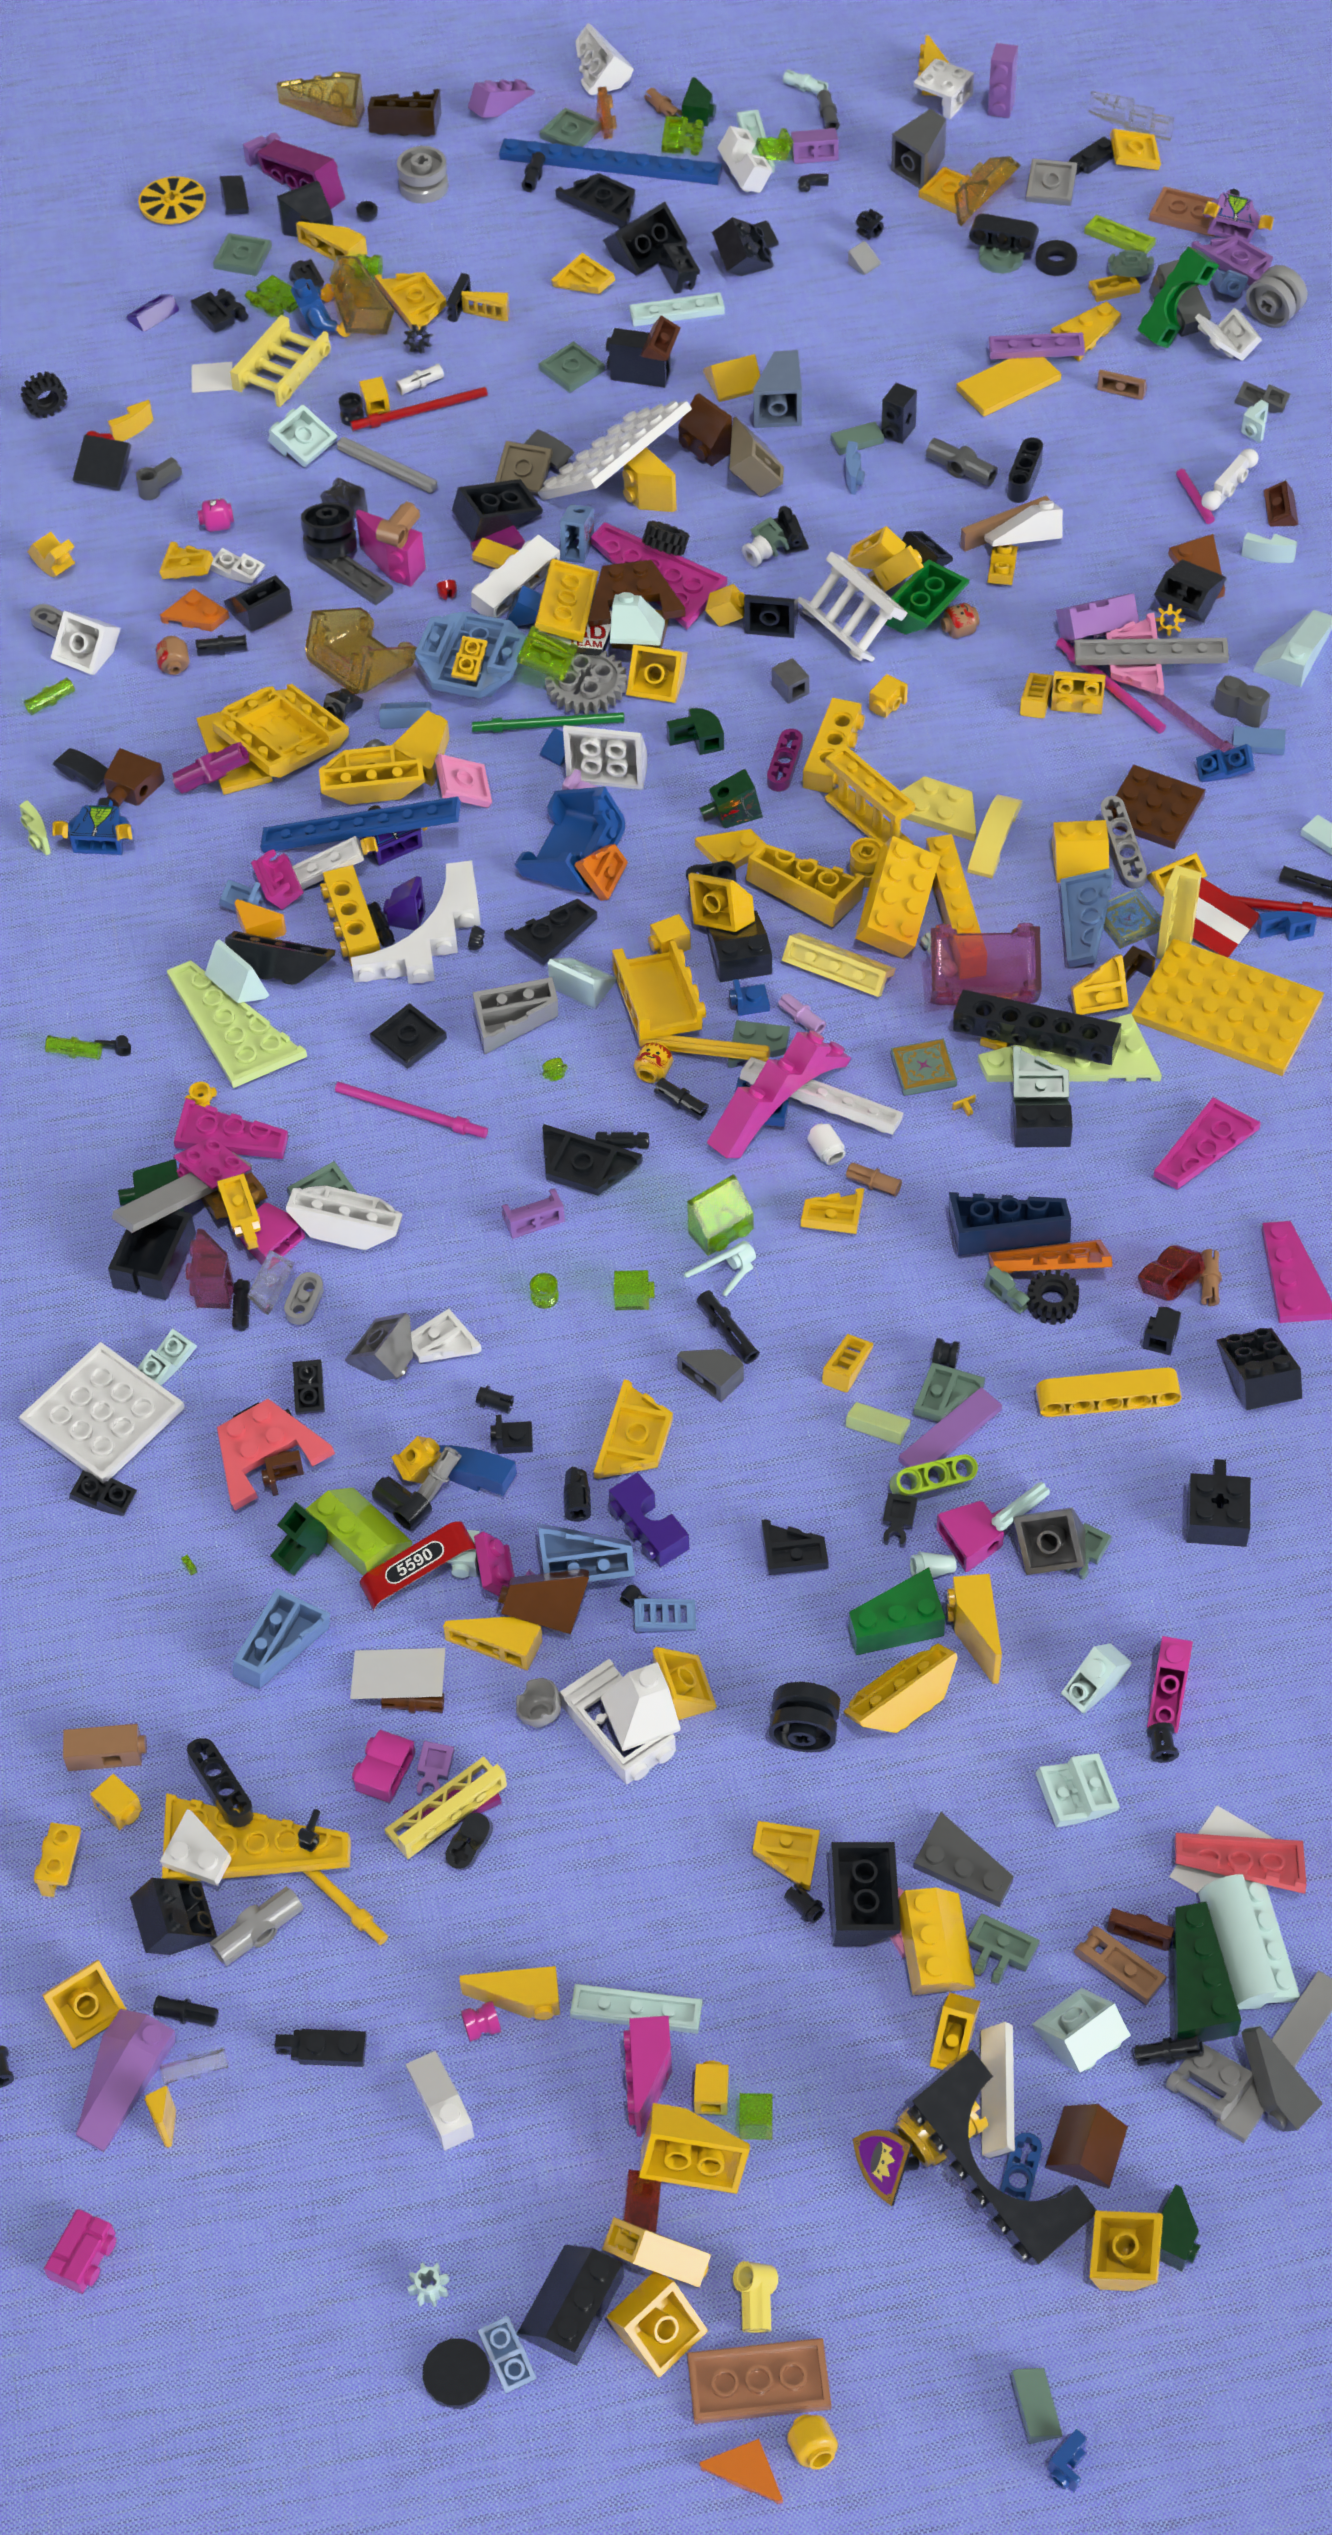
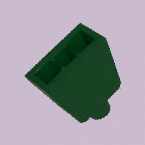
M176 1159L134 1171L132 1173L134 1187L118 1190L120 1206H124L178 1179ZM184 1207L178 1209V1211L184 1212Z

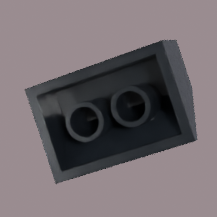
M666 202L651 208L603 239L613 260L635 276L660 260L663 244L688 243Z
M831 1842L828 1865L833 1947L867 1946L899 1934L901 1929L895 1842Z
M564 2245L520 2326L517 2336L577 2366L624 2278L623 2263L594 2248Z

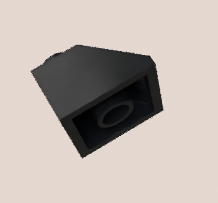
M745 594V634L786 638L795 637L798 621V599Z
M1068 1099L1012 1101L1015 1148L1071 1147L1073 1125L1071 1104Z

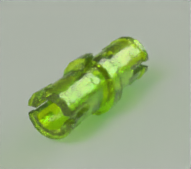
M66 677L50 687L42 688L41 692L24 700V706L33 715L49 705L54 706L58 700L75 692L74 685Z
M48 1035L45 1042V1052L69 1055V1058L74 1059L79 1056L99 1060L102 1055V1043L82 1041L78 1037L73 1036L71 1039Z

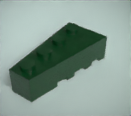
M1207 1901L1175 1907L1172 1927L1174 1928L1172 1937L1174 2039L1200 2035L1201 2041L1207 2042L1238 2036L1242 2020Z

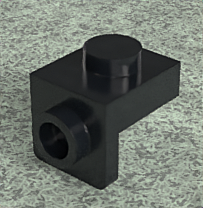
M342 688L326 694L323 708L344 723L346 713L361 709L364 699L356 696L354 691Z

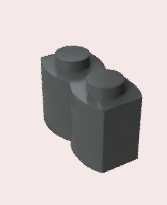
M1224 676L1216 687L1214 709L1226 717L1237 718L1247 726L1259 728L1268 715L1270 694L1260 687L1247 685L1239 678Z

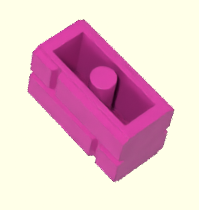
M76 2209L44 2267L47 2277L80 2294L84 2293L87 2286H93L100 2273L98 2265L104 2255L109 2256L116 2244V2237H114L116 2233L112 2224L94 2217L85 2211Z

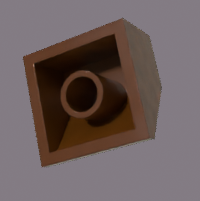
M697 393L690 403L692 409L683 416L678 425V440L683 448L688 449L700 460L712 467L731 453L732 416L700 393Z

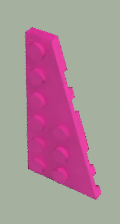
M606 522L591 536V544L613 564L652 560L685 606V617L674 619L686 630L706 609L709 593L727 586L726 576L679 555L667 554L664 551L661 552L658 549H653L645 545L641 538Z

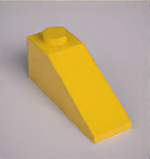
M300 221L296 223L298 241L301 244L348 269L368 255L365 236L348 227Z
M511 1616L448 1620L443 1625L446 1641L527 1671L543 1642L541 1626Z
M556 1966L459 1975L461 1991L465 1996L485 2003L492 2001L496 2007L527 2018L548 2020L555 2015H560Z

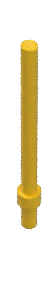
M320 1870L303 1871L352 1918L351 1923L359 1931H365L379 1945L386 1942L388 1935L373 1922L374 1917L364 1908L360 1909Z

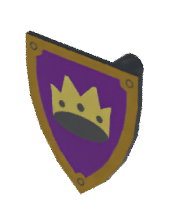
M881 2129L866 2131L853 2138L856 2159L870 2188L890 2206H894L904 2172L906 2170H917L920 2165L919 2159L917 2157H909L913 2144L892 2131Z

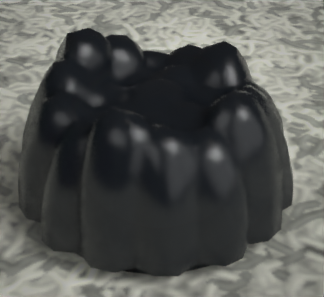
M362 201L357 205L356 212L360 219L369 222L377 216L378 207L371 201Z
M476 925L472 927L467 946L468 950H478L484 945L483 934H485V930Z

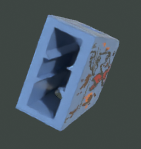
M572 504L569 505L560 520L561 560L585 563L591 546V536L594 534V509L592 507ZM575 539H579L578 544L574 543Z

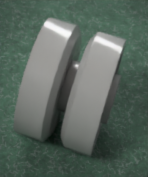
M417 146L409 148L398 157L399 190L406 200L425 204L435 202L447 193L449 185L446 173V158L439 149L431 146Z
M1274 265L1269 267L1249 287L1246 293V302L1251 314L1260 323L1268 327L1278 328L1285 325L1307 302L1308 293L1304 281L1293 269L1284 265Z

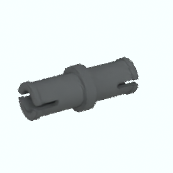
M821 90L817 94L820 115L824 118L827 129L835 128L837 130L840 126L836 115L837 107L832 102L829 90Z

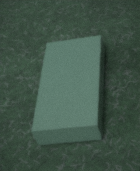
M874 421L831 433V441L838 454L842 455L846 454L848 441L858 442V450L884 443V436Z

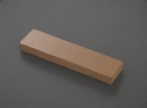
M1046 495L961 528L960 547L966 552L988 543L984 540V535L1029 506L1039 505L1041 501L1051 500Z

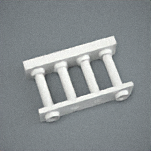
M831 551L825 559L832 565L831 574L811 601L798 597V602L803 606L802 611L812 619L817 618L851 649L849 653L860 661L864 658L873 662L875 657L866 650L888 619L891 620L894 617L902 621L907 612L848 560ZM845 576L848 579V586L826 615L819 609V606L839 578ZM861 590L864 593V600L842 629L834 621L854 593ZM877 604L880 607V614L858 643L850 635L870 607Z

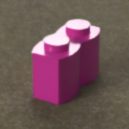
M379 1730L376 1736L371 1737L367 1742L365 1748L367 1756L363 1759L362 1763L358 1762L353 1770L352 1780H354L356 1791L390 1803L395 1797L402 1778L408 1771L415 1756L414 1741Z

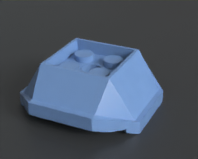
M464 611L451 613L444 617L434 616L430 618L417 646L415 659L433 690L479 699L484 696L492 697L502 684L512 679L527 644V638L510 620ZM463 636L487 640L488 642L484 661L476 682L451 677L456 654L459 652Z

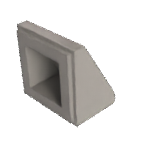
M865 241L848 252V265L863 275L881 265V261Z

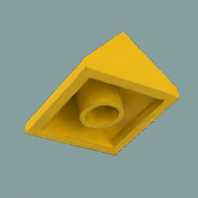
M755 354L703 368V373L718 402L753 394V388L760 378Z
M655 1647L652 1650L653 1664L658 1662L669 1687L678 1720L712 1711L717 1707L699 1655L661 1647Z
M98 1959L42 1994L50 2015L73 2049L109 2027L120 2009L127 2010Z

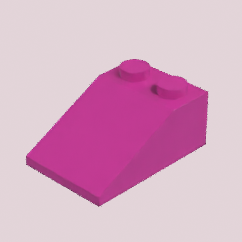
M358 509L356 511L360 548L390 580L412 587L426 569L422 532L410 529L408 539L402 548L383 543L376 539V531L379 523L384 518Z

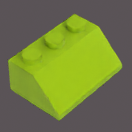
M354 1487L328 1490L306 1508L326 1526L328 1531L327 1543L362 1576L413 1545L412 1541Z

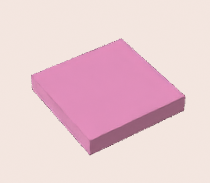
M438 754L435 763L442 798L458 796L461 802L489 808L492 798L485 765Z

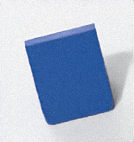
M554 728L540 751V756L559 766L565 762L563 731Z

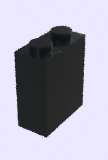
M614 328L612 336L608 337L606 341V351L609 352L607 370H610L611 380L666 388L671 373L670 356L667 361L640 356L649 332Z

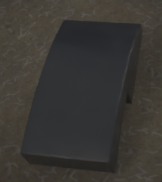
M242 175L220 176L225 214H248V200Z
M72 748L66 750L53 762V765L69 779L73 780L78 777L93 791L104 783V776L108 770L107 767L94 758Z
M321 1359L292 1362L296 1415L325 1412Z
M83 1470L70 1493L69 1499L106 1513L124 1516L137 1490L111 1477L109 1481L103 1484L93 1474Z

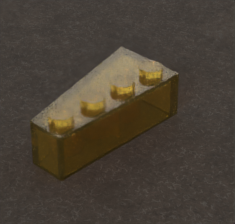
M337 255L329 280L345 332L370 335L387 334L395 310L357 256Z

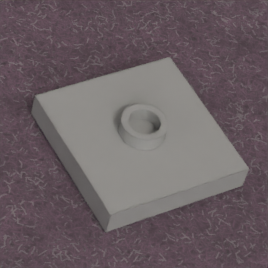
M1032 158L1026 201L1071 206L1077 163Z

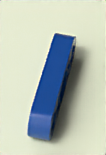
M1025 2132L1015 2137V2151L1009 2154L1000 2188L1001 2192L1008 2193L1007 2195L1020 2200H1030L1041 2158L1042 2143L1036 2135ZM1025 2143L1030 2144L1033 2151L1029 2153L1026 2165L1020 2163L1022 2158L1021 2148H1024ZM1014 2173H1022L1027 2177L1028 2184L1023 2188H1015L1010 2184L1009 2178Z

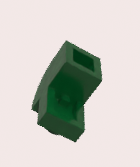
M690 708L688 709L689 717L666 721L667 740L670 746L695 741L699 755L724 750V731L718 717L714 713L706 709Z
M297 1502L292 1505L277 1524L287 1535L270 1556L294 1576L312 1553L318 1556L321 1554L328 1537L326 1526Z

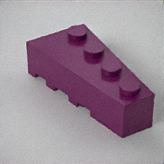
M277 139L256 152L262 172L282 185L287 183L291 190L318 180L330 209L346 199L338 175L337 164L333 158Z

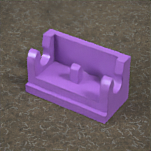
M835 128L791 132L793 147L791 150L794 164L839 160L838 136Z
M555 1188L549 1190V1198L513 1210H510L508 1204L502 1205V1217L512 1239L565 1222L564 1206Z

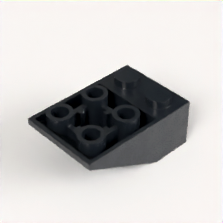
M1259 1328L1254 1332L1231 1334L1226 1338L1216 1339L1235 1393L1246 1410L1302 1399L1301 1368L1272 1328Z

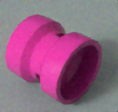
M492 2001L482 2004L481 2008L477 2009V2011L472 2008L461 2011L470 2042L480 2039L483 2032L484 2034L489 2033L491 2035L501 2032Z

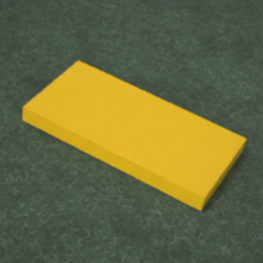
M1045 357L1011 358L957 383L956 390L985 417L1060 381L1061 373Z
M551 558L534 629L582 642L599 572Z
M221 711L196 718L208 754L215 751L219 752L231 746L213 731L214 720H219ZM249 760V763L226 773L227 775L219 779L218 782L223 795L273 782L272 776Z

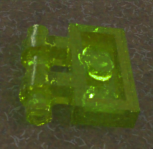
M666 116L661 144L662 152L672 154L684 153L685 148H690L692 155H698L703 146V140L701 139L705 132L703 121L698 119L695 123H688V117Z
M271 275L257 285V292L248 290L245 293V298L250 300L253 306L261 307L265 313L277 318L280 315H284V310L291 313L299 307L291 292L292 286L274 275Z

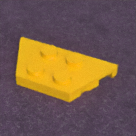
M414 272L412 274L396 273V278L382 279V274L374 276L376 285L411 330L413 324H417L420 330L423 325H427L446 307V298L425 272Z
M623 1380L594 1469V1478L600 1479L658 1468L672 1425L673 1413L663 1405H658L647 1393L641 1394L632 1387V1382L629 1380Z

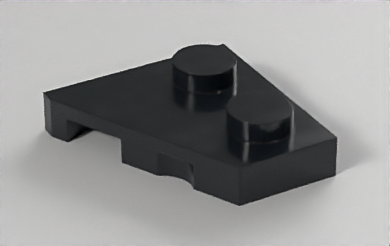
M762 1520V1532L769 1575L828 1569L829 1562L825 1537L813 1533H803L800 1529L788 1526V1529L771 1525L770 1520Z

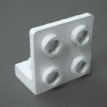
M935 59L914 81V87L942 97L943 117L951 119L973 95L974 73L943 60Z

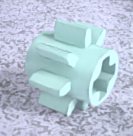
M421 2263V2269L416 2274L409 2273L410 2280L415 2283L408 2287L409 2296L418 2294L417 2302L420 2307L424 2302L432 2303L434 2307H437L436 2301L441 2296L448 2297L447 2289L442 2286L450 2282L448 2274L439 2276L440 2267L438 2263L433 2268L426 2267L424 2263ZM434 2281L435 2286L429 2285L430 2282ZM422 2284L428 2285L427 2288L423 2289Z

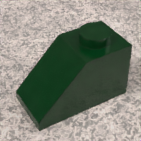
M692 77L682 103V123L708 127L711 118H715L716 114L713 94L697 78Z
M1175 2184L1162 2211L1163 2221L1159 2261L1182 2272L1187 2262L1194 2263L1201 2245L1196 2243L1199 2230L1183 2189Z

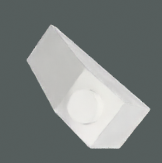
M1041 501L1039 505L1029 506L984 535V540L991 546H1001L1062 538L1063 509L1053 501Z
M436 2051L407 2063L406 2068L444 2151L474 2138L473 2126L469 2115Z

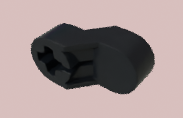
M471 1813L464 1819L460 1829L452 1837L445 1853L446 1860L450 1866L464 1870L470 1868L475 1863L479 1853L488 1843L493 1831V1823L488 1816L481 1813Z

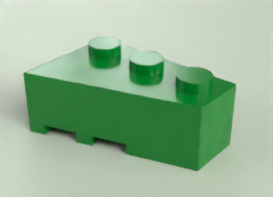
M929 1567L849 1612L848 1630L856 1656L944 1636L945 1616Z

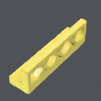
M1178 865L1175 866L1165 888L1156 958L1162 959L1172 939L1192 944L1201 872Z
M800 932L789 935L781 960L877 997L882 996L887 978L894 976L896 968Z
M483 1756L384 1829L385 1834L407 1859L411 1858L507 1787L505 1772L498 1764L493 1767ZM481 1769H484L486 1771L483 1775H481L479 1778L472 1782L473 1775H475ZM461 1790L456 1795L447 1800L448 1794L451 1791ZM428 1808H437L422 1819L423 1812ZM404 1826L411 1827L400 1836L396 1834Z

